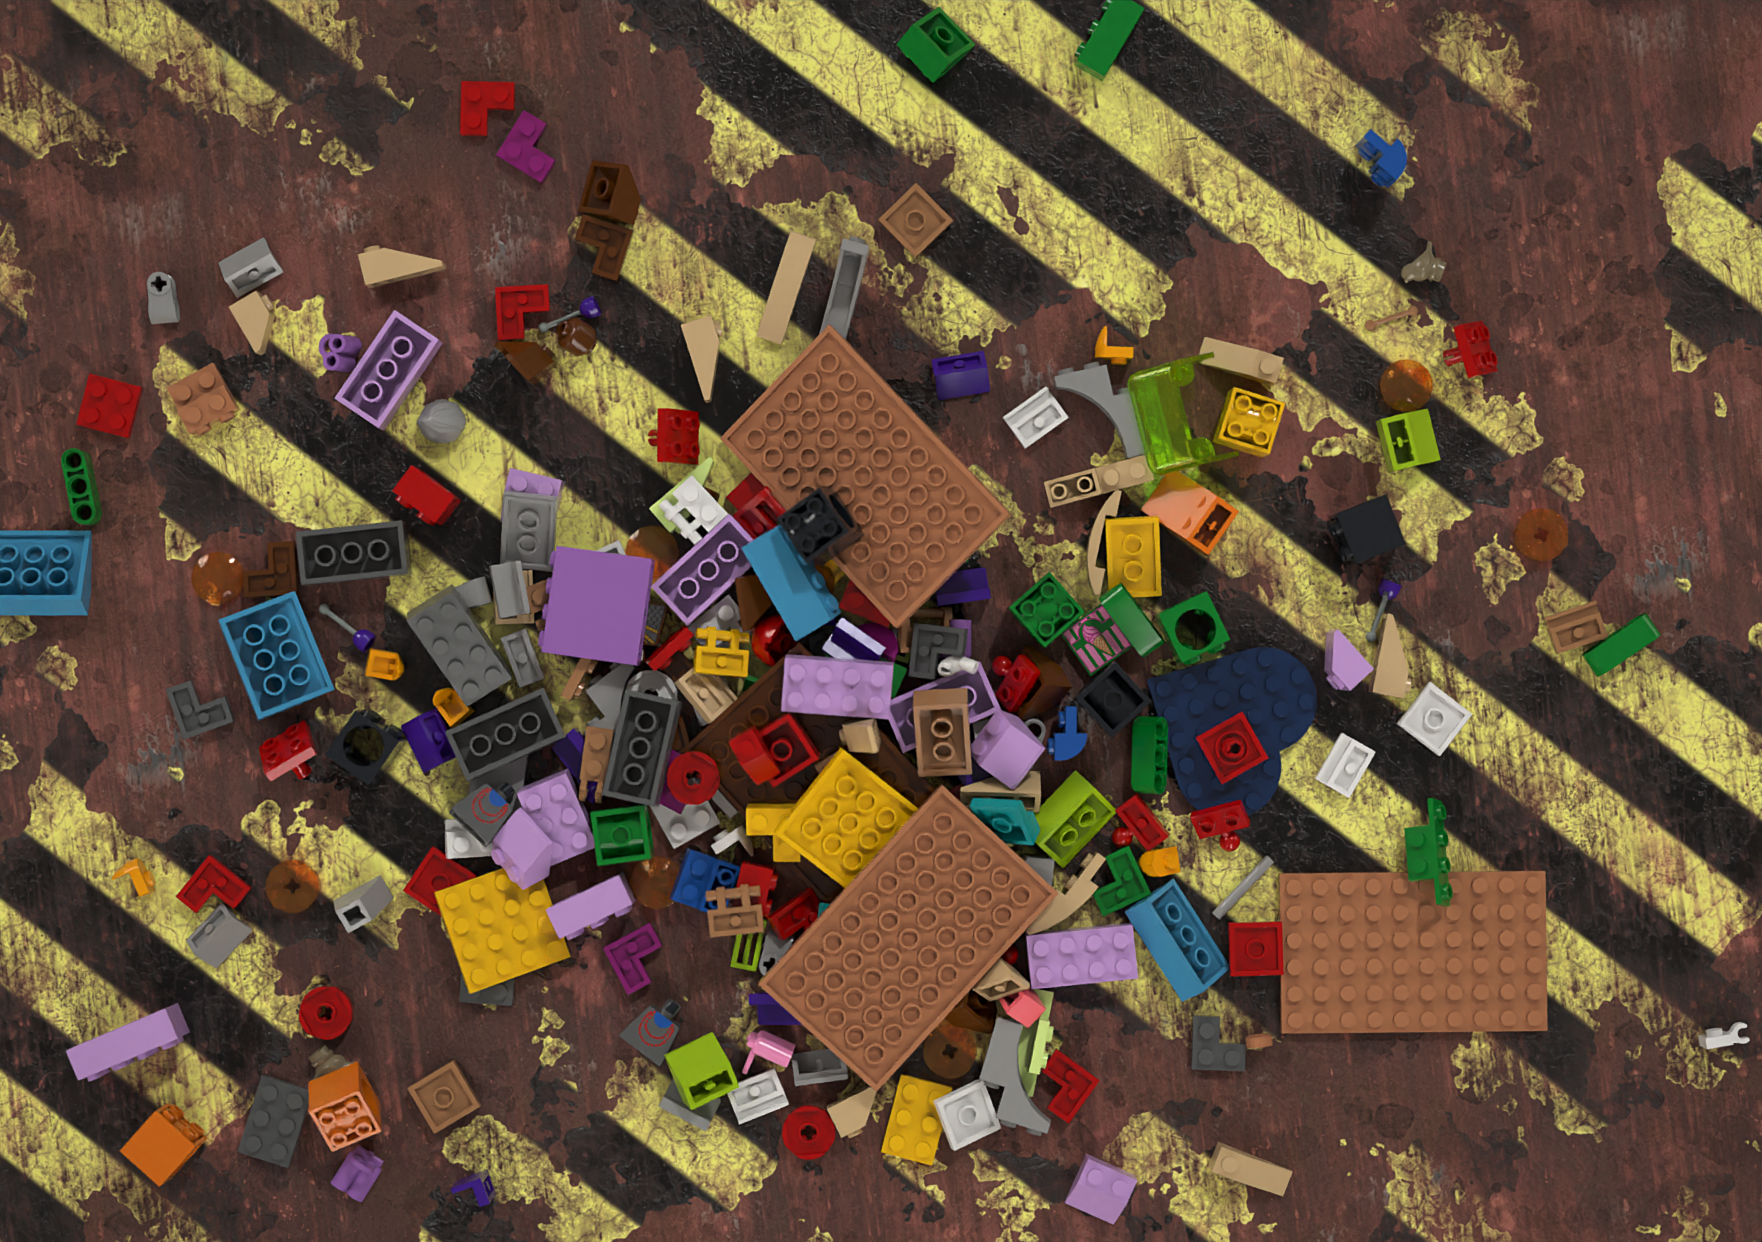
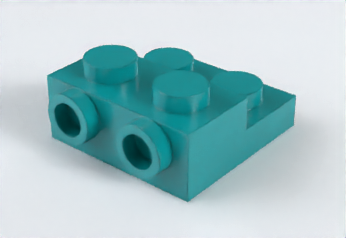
M973 798L970 803L972 813L1005 844L1034 845L1040 832V827L1033 811H1026L1022 800Z

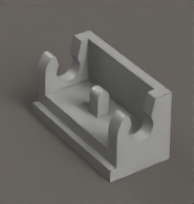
M830 1049L792 1054L795 1086L848 1079L847 1065Z

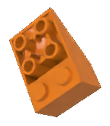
M1170 467L1140 510L1148 516H1158L1160 525L1204 556L1210 554L1239 513L1237 509L1172 467Z

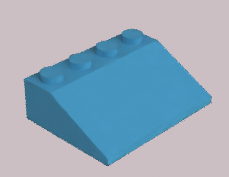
M0 531V615H88L91 597L92 532Z
M295 591L219 619V626L258 721L335 690Z

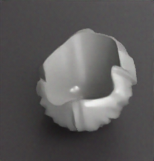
M438 399L424 407L416 424L428 440L436 444L450 443L451 441H456L465 429L466 418L457 403L449 402L446 399Z

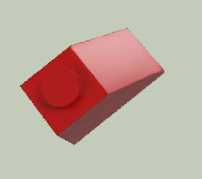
M755 725L729 740V744L741 766L756 785L781 773Z

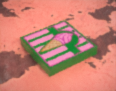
M1102 604L1085 614L1061 633V636L1089 676H1092L1133 647Z

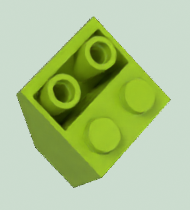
M1428 409L1399 414L1376 421L1388 473L1441 460Z
M713 1032L664 1055L681 1099L691 1110L739 1088L732 1066Z

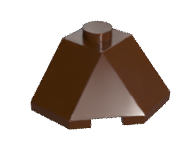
M498 341L494 345L534 386L557 364L552 359L555 354L546 344L540 347L536 342Z
M1026 645L1020 655H1027L1041 673L1016 712L1023 721L1059 705L1072 687L1061 666L1029 645Z
M971 988L944 1019L953 1026L985 1034H993L998 1010L995 1000L988 1001Z

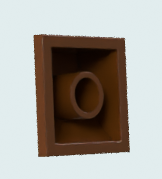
M592 160L578 211L613 222L634 225L639 212L641 198L629 166Z
M749 571L735 578L742 632L754 628L775 606L755 571Z

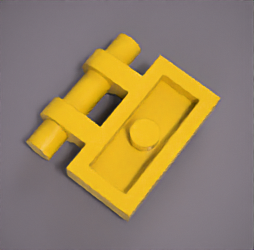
M707 626L706 629L696 628L695 638L705 639L706 644L705 646H695L693 673L746 678L748 676L749 651L739 650V643H748L749 633L740 632L739 629H730L729 631L716 630V627ZM716 640L728 641L729 649L717 648Z

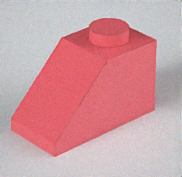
M1030 986L1029 989L999 998L1005 1012L1027 1028L1038 1020L1046 1010L1038 994Z

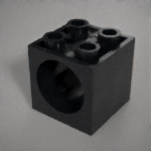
M821 487L777 518L798 553L807 564L823 566L864 536V533L838 493Z
M1386 494L1328 516L1330 522L1327 523L1330 534L1332 537H1337L1340 545L1337 547L1339 557L1342 562L1346 561L1348 566L1406 544Z
M1110 662L1072 697L1103 732L1111 738L1152 702L1116 662Z
M372 709L355 710L325 753V756L367 785L377 784L407 742V739L403 737L404 731L393 724L386 725L381 722L383 717ZM373 727L382 736L383 754L377 762L373 760L363 763L354 754L353 737L358 730Z

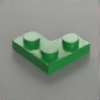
M1129 846L1104 856L1115 881L1096 889L1092 894L1103 917L1151 895Z

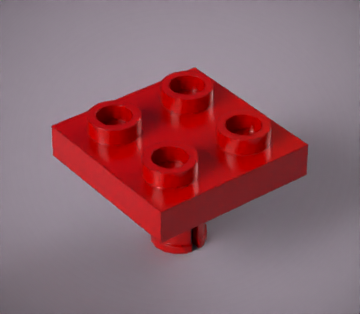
M1483 320L1453 327L1458 347L1443 351V358L1454 355L1453 358L1444 360L1445 364L1450 367L1463 362L1468 378L1497 372V356L1491 350L1489 343L1490 333Z
M657 408V430L652 429L648 433V436L657 437L648 439L651 446H657V462L699 465V412Z
M1243 711L1195 737L1221 784L1268 759Z
M305 720L289 726L285 732L275 738L267 739L259 747L264 773L270 782L291 769L298 779L305 778L312 771L306 760L317 754L310 727Z

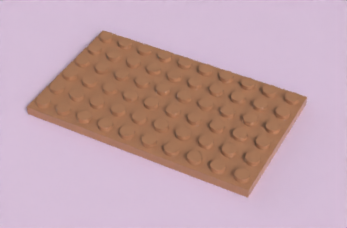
M830 324L720 438L764 487L768 486L771 489V494L787 511L819 487L838 493L864 533V536L832 558V560L895 628H900L1012 515Z
M940 784L762 977L758 985L877 1092L1059 893Z
M1450 871L1448 879L1449 884L1452 886L1453 897L1450 899L1451 905L1448 907L1436 905L1434 879L1411 882L1408 880V872L1279 873V921H1282L1284 964V975H1280V1032L1285 1034L1548 1031L1546 871Z

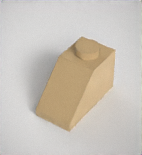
M255 291L229 306V309L255 353L262 355L266 352L275 318L271 311L274 305L266 294L262 296L261 293Z
M1000 957L972 987V990L988 1001H993L1029 989L1030 983L1013 966Z
M870 1085L827 1105V1110L841 1138L846 1135L848 1138H852L863 1132L862 1127L866 1125L876 1095V1091Z

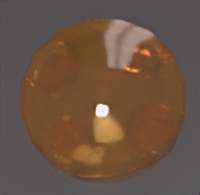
M1411 359L1399 360L1390 364L1383 372L1380 381L1382 399L1387 405L1402 412L1414 411L1423 407L1430 399L1433 390L1432 377L1428 369L1421 363Z
M647 526L640 528L632 534L627 542L626 555L655 560L653 578L663 576L676 564L679 550L677 542L673 535L662 527Z
M223 552L208 553L201 557L193 567L191 575L193 589L205 602L216 605L229 603L242 590V571H244V568L230 554Z
M654 856L651 859L641 861L634 869L630 879V886L637 900L652 909L665 908L676 902L669 897L678 876L679 867L669 858Z

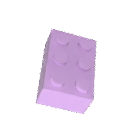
M568 768L519 788L517 796L523 810L553 842L550 866L595 848L592 822L583 801H579V792Z
M621 872L553 904L546 909V912L559 939L566 936L567 940L581 935L585 931L584 927L588 925L593 929L606 923L609 920L608 916L615 913L616 917H619L633 909L632 904L636 901V898L624 872Z

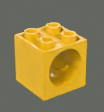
M1233 387L1227 393L1213 443L1262 458L1269 455L1285 403Z

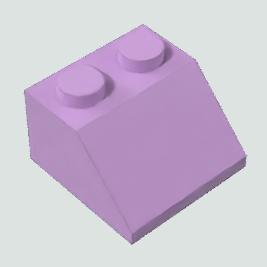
M510 468L505 490L558 496V514L565 482Z
M1332 629L1326 633L1324 671L1329 675L1326 677V680L1336 690L1350 691L1374 668L1338 629Z
M997 709L971 744V756L979 766L1013 790L1045 750V747L1019 717Z
M519 808L493 838L491 856L493 861L497 865H501L507 872L509 879L514 883L516 882L524 890L549 876L553 842L526 812Z
M1086 1154L1065 1203L1114 1225L1127 1205L1137 1179L1135 1175Z

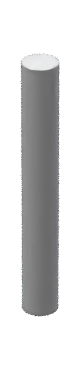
M1266 855L1212 914L1220 920L1268 870L1274 861Z

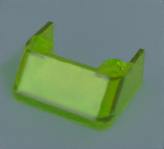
M1214 352L1182 358L1133 373L1128 379V389L1147 464L1150 471L1155 475L1161 476L1240 456L1239 451L1215 455L1214 447L1207 438L1198 437L1192 439L1179 387L1190 384L1194 378L1193 365L1215 357Z

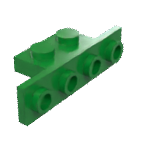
M1428 798L1429 825L1404 828L1408 880L1416 882L1434 879L1436 905L1448 907L1451 905L1450 899L1453 897V890L1448 879L1451 865L1446 855V846H1448V835L1444 830L1446 809L1442 801Z

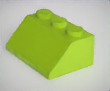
M1075 770L1040 807L1039 813H1034L1040 827L1035 843L1064 868L1116 814L1115 808Z

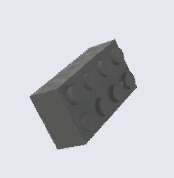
M406 521L296 532L301 585L309 586L413 575Z
M452 584L407 612L408 624L466 707L512 679L511 668Z
M544 688L445 731L468 782L567 738Z
M625 689L602 795L659 807L682 702Z

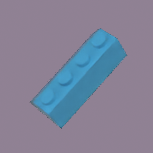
M780 524L742 547L743 552L795 641L821 627L841 613L838 601L830 594L822 574L817 571L814 564L804 562Z
M1174 878L1152 891L1151 895L1138 900L1125 911L1128 919L1182 1002L1204 992L1229 970L1228 962Z

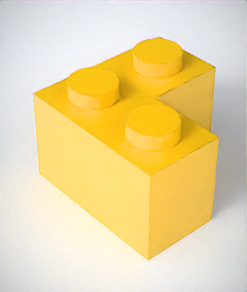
M748 803L746 807V835H773V862H800L802 855L774 833V830L796 803Z

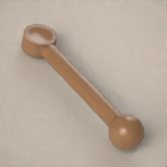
M1410 306L1408 310L1376 321L1368 320L1365 322L1364 327L1366 330L1371 331L1377 325L1407 315L1415 316L1418 313V308Z

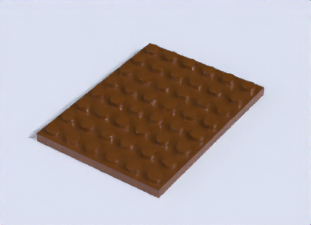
M801 642L796 644L787 653L791 655L813 656ZM786 655L682 749L684 753L702 752L715 761L720 776L718 790L745 819L748 803H797L819 775L815 764L834 754L840 748H843L917 808L936 790L925 777H918V769L879 727L881 743L878 752H849L848 746L842 745L839 730L843 729V722L862 717L798 712L793 713L819 751V759L774 788L769 780L756 785L741 766L729 744V740L754 725L757 730H760L787 713L781 711ZM761 835L773 848V835ZM803 855L800 862H786L805 884L813 889L814 893L823 903H830L845 889Z

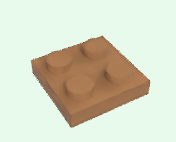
M915 183L878 219V222L916 259L953 220Z
M455 1060L407 1088L434 1134L481 1106Z

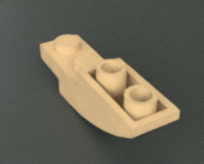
M1149 454L1049 480L1044 482L1050 508L1149 482L1155 480Z
M1096 851L1093 855L1088 853L1079 865L1082 867L1077 876L1073 874L1065 883L1064 888L1067 889L1065 893L1055 887L1054 889L1059 894L1027 927L1025 932L1031 935L1043 931L1061 922L1079 909L1098 888L1091 881V878L1106 859Z

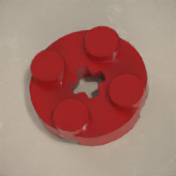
M698 751L686 752L677 756L671 762L666 774V784L671 795L686 805H700L710 800L720 785L719 770L715 761L708 755ZM696 771L699 773L698 779L701 781L699 784L694 783L690 786L686 774H692Z
M320 986L304 996L300 1005L299 1021L307 1034L323 1040L334 1039L343 1034L353 1021V1005L348 995L338 987ZM325 1005L327 1008L332 1009L333 1012L330 1014V1020L326 1017H320L319 1013L322 1012L321 1006Z
M815 1105L797 1107L788 1114L783 1124V1142L795 1156L805 1160L817 1159L823 1156L832 1146L835 1139V1124L825 1109ZM806 1125H811V1128L817 1131L816 1134H812V1139H807L806 1135L801 1134V1130H804Z

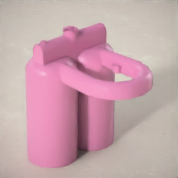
M763 1030L759 1031V1033L751 1032L746 1038L748 1040L747 1046L751 1047V1051L742 1073L747 1074L755 1055L787 1068L796 1044Z

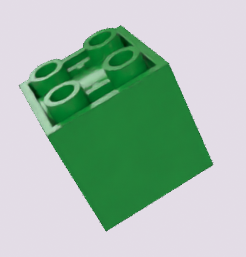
M1050 572L1046 573L1007 608L1042 648L1050 644L1085 613Z
M1207 591L1201 592L1154 615L1176 663L1184 662L1185 665H1191L1201 660L1200 654L1206 651L1209 654H1213L1226 648L1224 642L1230 640ZM1188 610H1194L1193 613L1199 616L1204 615L1210 625V630L1206 637L1207 642L1196 650H1192L1193 646L1181 644L1175 634V629L1179 625L1178 618Z
M635 804L598 809L590 812L597 866L651 859L655 856L648 805Z

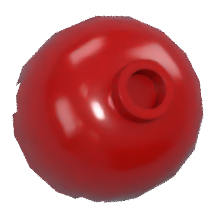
M780 614L764 617L752 630L751 647L753 653L760 661L771 667L798 644Z

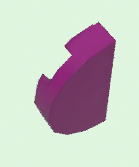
M865 623L857 626L858 629L886 648L882 656L890 662H895L898 655V641L890 629L878 623Z

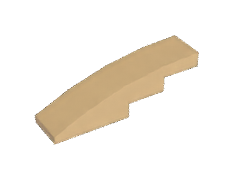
M794 231L790 232L762 316L757 337L782 345L815 246V238Z

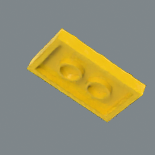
M1145 516L1105 519L1108 591L1121 582L1133 598L1162 596L1159 517Z
M901 1074L881 1152L932 1166L942 1130V1123L933 1100L952 1092V1087Z

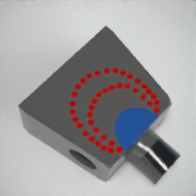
M505 781L496 790L485 783L456 803L449 813L486 848L511 814L513 808L507 801L515 794V790Z
M668 998L661 1009L651 1003L619 1036L660 1066L665 1058L664 1055L669 1051L681 1027V1024L673 1018L682 1007L671 998Z

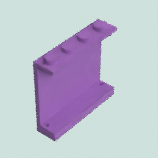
M556 546V551H553L550 557V567H553L552 578H548L546 593L550 594L549 602L544 604L542 619L546 620L545 630H541L538 644L542 647V652L640 666L655 560Z

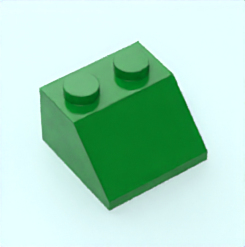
M938 7L915 22L896 45L921 70L924 76L935 82L957 64L976 44Z

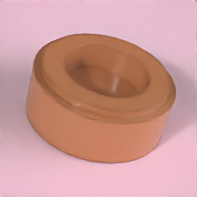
M1269 1033L1253 1034L1245 1037L1247 1048H1261L1273 1045L1272 1035Z

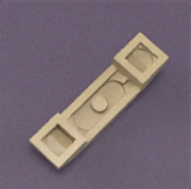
M1120 490L1114 491L1102 505L1093 522L1088 538L1086 571L1091 592L1096 596L1100 595L1105 569L1095 567L1105 516L1110 518L1117 516L1122 492Z

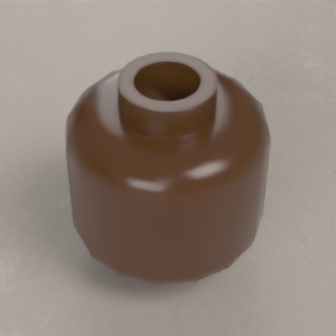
M577 317L561 322L557 328L558 345L576 357L591 353L596 346L595 329Z

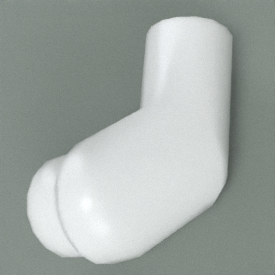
M952 655L942 660L937 670L941 676L947 677L961 670L975 674L979 662L964 656Z

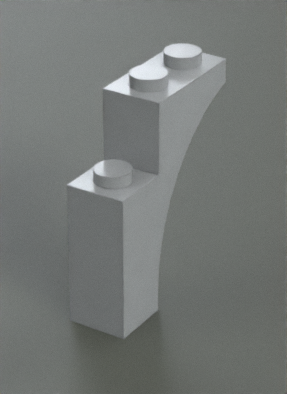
M850 236L849 240L843 238L820 333L830 324L847 339L869 256V245H866L865 240L853 236Z
M1099 362L1083 365L1084 370L1074 372L1073 368L1058 371V376L1053 378L1055 389L1083 396L1099 407L1115 427L1122 443L1125 459L1154 452L1140 390L1133 391L1132 387L1116 390L1117 395L1113 396L1107 365L1100 366Z
M615 662L609 667L611 669L610 673L604 677L601 674L597 675L588 682L590 688L586 690L587 694L605 716L602 719L599 715L596 716L586 726L614 729L612 747L625 689L632 673L636 669L635 665Z
M998 1015L979 1079L984 1080L985 1086L999 1089L1000 1086L1005 1087L996 1118L1001 1119V1124L1016 1128V1125L1027 1127L1026 1132L1041 1136L1042 1132L1047 1134L1051 1119L1045 1116L1032 1102L1025 1090L1019 1071L1018 1049L1024 1025L1017 1020Z

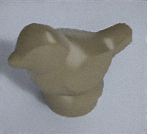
M1428 241L1425 252L1412 263L1406 264L1402 268L1401 277L1405 283L1411 280L1422 282L1426 279L1430 282H1440L1447 262L1441 261V258L1434 257L1432 242Z
M326 1045L319 1048L308 1058L312 1063V1067L316 1068V1073L312 1080L355 1063L354 1061H346L340 1054H333V1051L328 1049Z

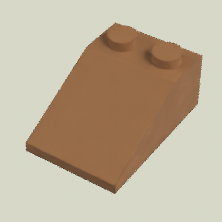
M967 688L913 691L918 777L972 774Z

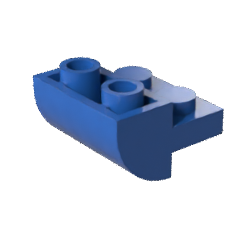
M1370 129L1355 145L1359 149L1357 151L1363 159L1368 162L1372 160L1375 163L1368 172L1372 174L1370 178L1378 186L1389 188L1404 172L1407 154L1404 145L1399 139L1390 146Z
M1063 706V711H1058V727L1063 728V732H1052V738H1047V754H1051L1053 760H1067L1076 756L1086 743L1087 733L1077 732L1076 706Z
M687 848L669 898L706 913L707 910L718 909L717 901H706V891L716 890V887L723 886L725 889L734 888L741 867L716 856ZM730 899L726 900V906H728Z

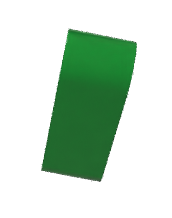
M70 448L63 453L61 464L71 515L77 523L94 525L100 521L102 509L92 459L86 451ZM79 454L82 462L77 468H74L71 460L74 455ZM84 480L87 484L86 491L79 494L77 484L79 481ZM89 506L92 510V515L89 519L84 520L82 510Z
M1121 582L1099 597L1103 607L1142 658L1165 643L1158 630Z
M1645 612L1586 650L1582 656L1594 674L1599 677L1656 640L1661 634Z
M1138 716L1134 720L1131 784L1136 793L1162 794L1165 791L1167 784L1168 724L1164 717Z

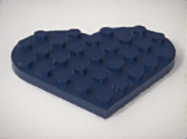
M1251 648L1146 680L1157 717H1164L1168 724L1167 752L1176 782L1185 799L1197 810L1237 800H1242L1248 815L1261 809L1273 796L1280 780L1281 757L1279 751L1292 746L1304 736L1311 726L1316 713L1317 695L1310 673L1294 656L1276 648ZM1243 711L1268 759L1221 784L1195 737Z

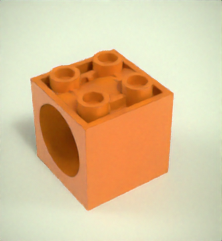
M358 1061L308 1082L309 1113L331 1152L382 1131L380 1101Z
M169 1103L157 1109L120 1150L124 1156L159 1187L173 1178L207 1139L202 1127L195 1122L190 1123L183 1117L185 1114L178 1106L170 1105Z

